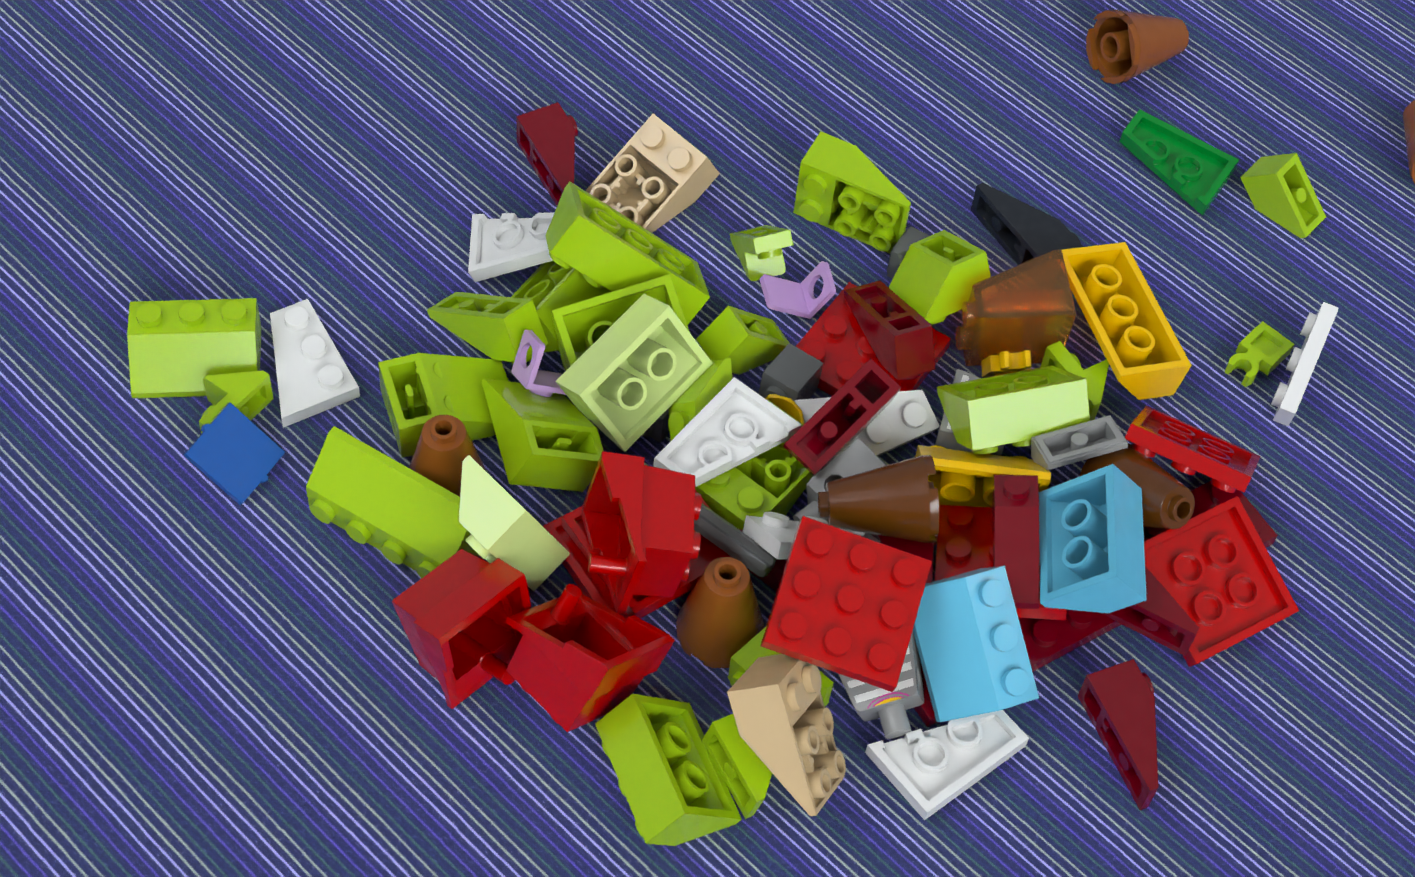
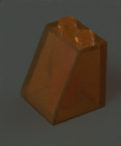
M1053 250L973 284L969 301H964L962 305L963 324L956 328V346L958 350H963L966 366H979L983 359L990 355H999V352L1002 351L1019 353L1025 350L1031 351V364L1042 363L1047 346L1061 341L1066 347L1076 317V311L1062 250Z

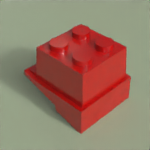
M602 451L582 506V519L591 551L599 553V555L590 554L588 572L605 574L615 612L625 615L633 594L674 597L680 582L687 581L691 559H697L700 550L701 534L700 532H694V520L697 521L699 519L702 496L695 493V475L644 465L645 457Z
M461 549L392 600L420 666L439 681L449 708H455L493 677L505 685H510L515 681L506 669L523 635L504 622L508 616L531 608L528 585L524 573L499 558L489 563Z
M574 584L566 585L559 598L508 616L504 622L523 635L506 671L566 732L608 714L629 697L646 675L657 671L675 641L668 633L639 617L632 615L626 618L582 594V590Z

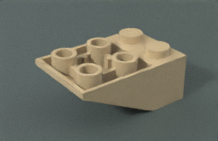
M652 114L586 189V192L653 233L695 203L720 173L707 156L655 114Z
M784 654L758 657L727 691L739 735L809 816H816L843 780L846 772L844 756L840 750H837L832 734L834 729L833 717L829 708H825L820 692V671L816 665Z

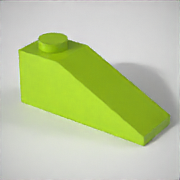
M454 292L427 309L431 319L493 360L507 361L514 364L525 329L532 330L545 346L548 344L532 299ZM531 346L527 351L526 362L532 359Z

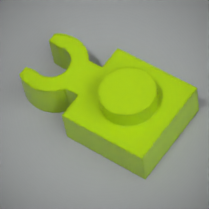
M1262 321L1239 343L1235 351L1237 354H1234L1229 359L1225 373L1229 375L1234 369L1244 370L1246 375L1241 385L1247 387L1254 382L1259 370L1266 375L1271 373L1291 353L1295 344Z

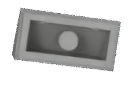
M1111 415L1031 437V457L1035 463L1047 470L1128 448L1127 440Z

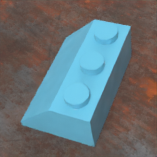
M1114 464L1039 492L1040 604L1048 608L1108 614L1147 600L1142 488Z
M1005 566L980 568L926 584L913 627V634L936 722L1000 711L1038 699L1039 695Z

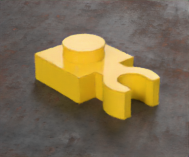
M1025 350L1019 353L1002 351L999 352V355L988 356L981 361L982 377L1030 370L1032 367L1031 351Z

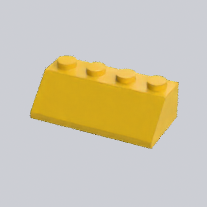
M1126 242L1056 250L1053 256L1117 380L1138 400L1174 395L1192 365Z

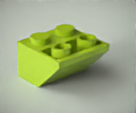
M946 230L911 244L889 285V288L930 324L940 323L948 315L961 309L973 308L981 300L994 295L986 251Z

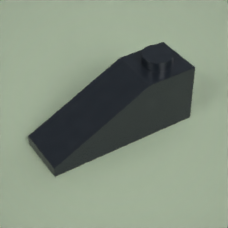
M985 183L976 186L971 212L1037 288L1040 289L1063 278L1064 275L1053 255L1056 250L1084 247L1077 235L1070 232L1059 219Z

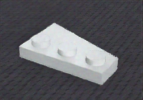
M308 299L270 313L283 428L360 397L359 386Z
M923 390L900 391L892 402L843 450L859 438L876 456H880L940 428V425ZM831 397L795 400L794 402L802 410L804 422L806 423Z

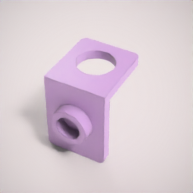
M821 261L801 283L766 274L760 278L766 305L769 309L811 319L836 293L829 264ZM822 277L823 290L820 296L815 298L813 292L814 285Z
M525 329L511 370L512 374L526 389L544 397H551L553 393L566 395L555 382L562 375L561 373L538 370L545 350V344L532 330ZM531 346L532 359L529 366L527 367L526 355L529 347Z

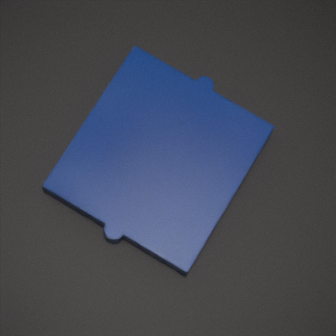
M229 402L210 424L207 423L201 427V435L183 456L236 503L241 505L259 483H264L268 480L267 474L284 455L285 451Z

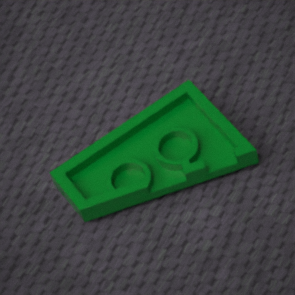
M1140 109L1123 130L1119 141L1202 216L1231 177L1239 162V159Z

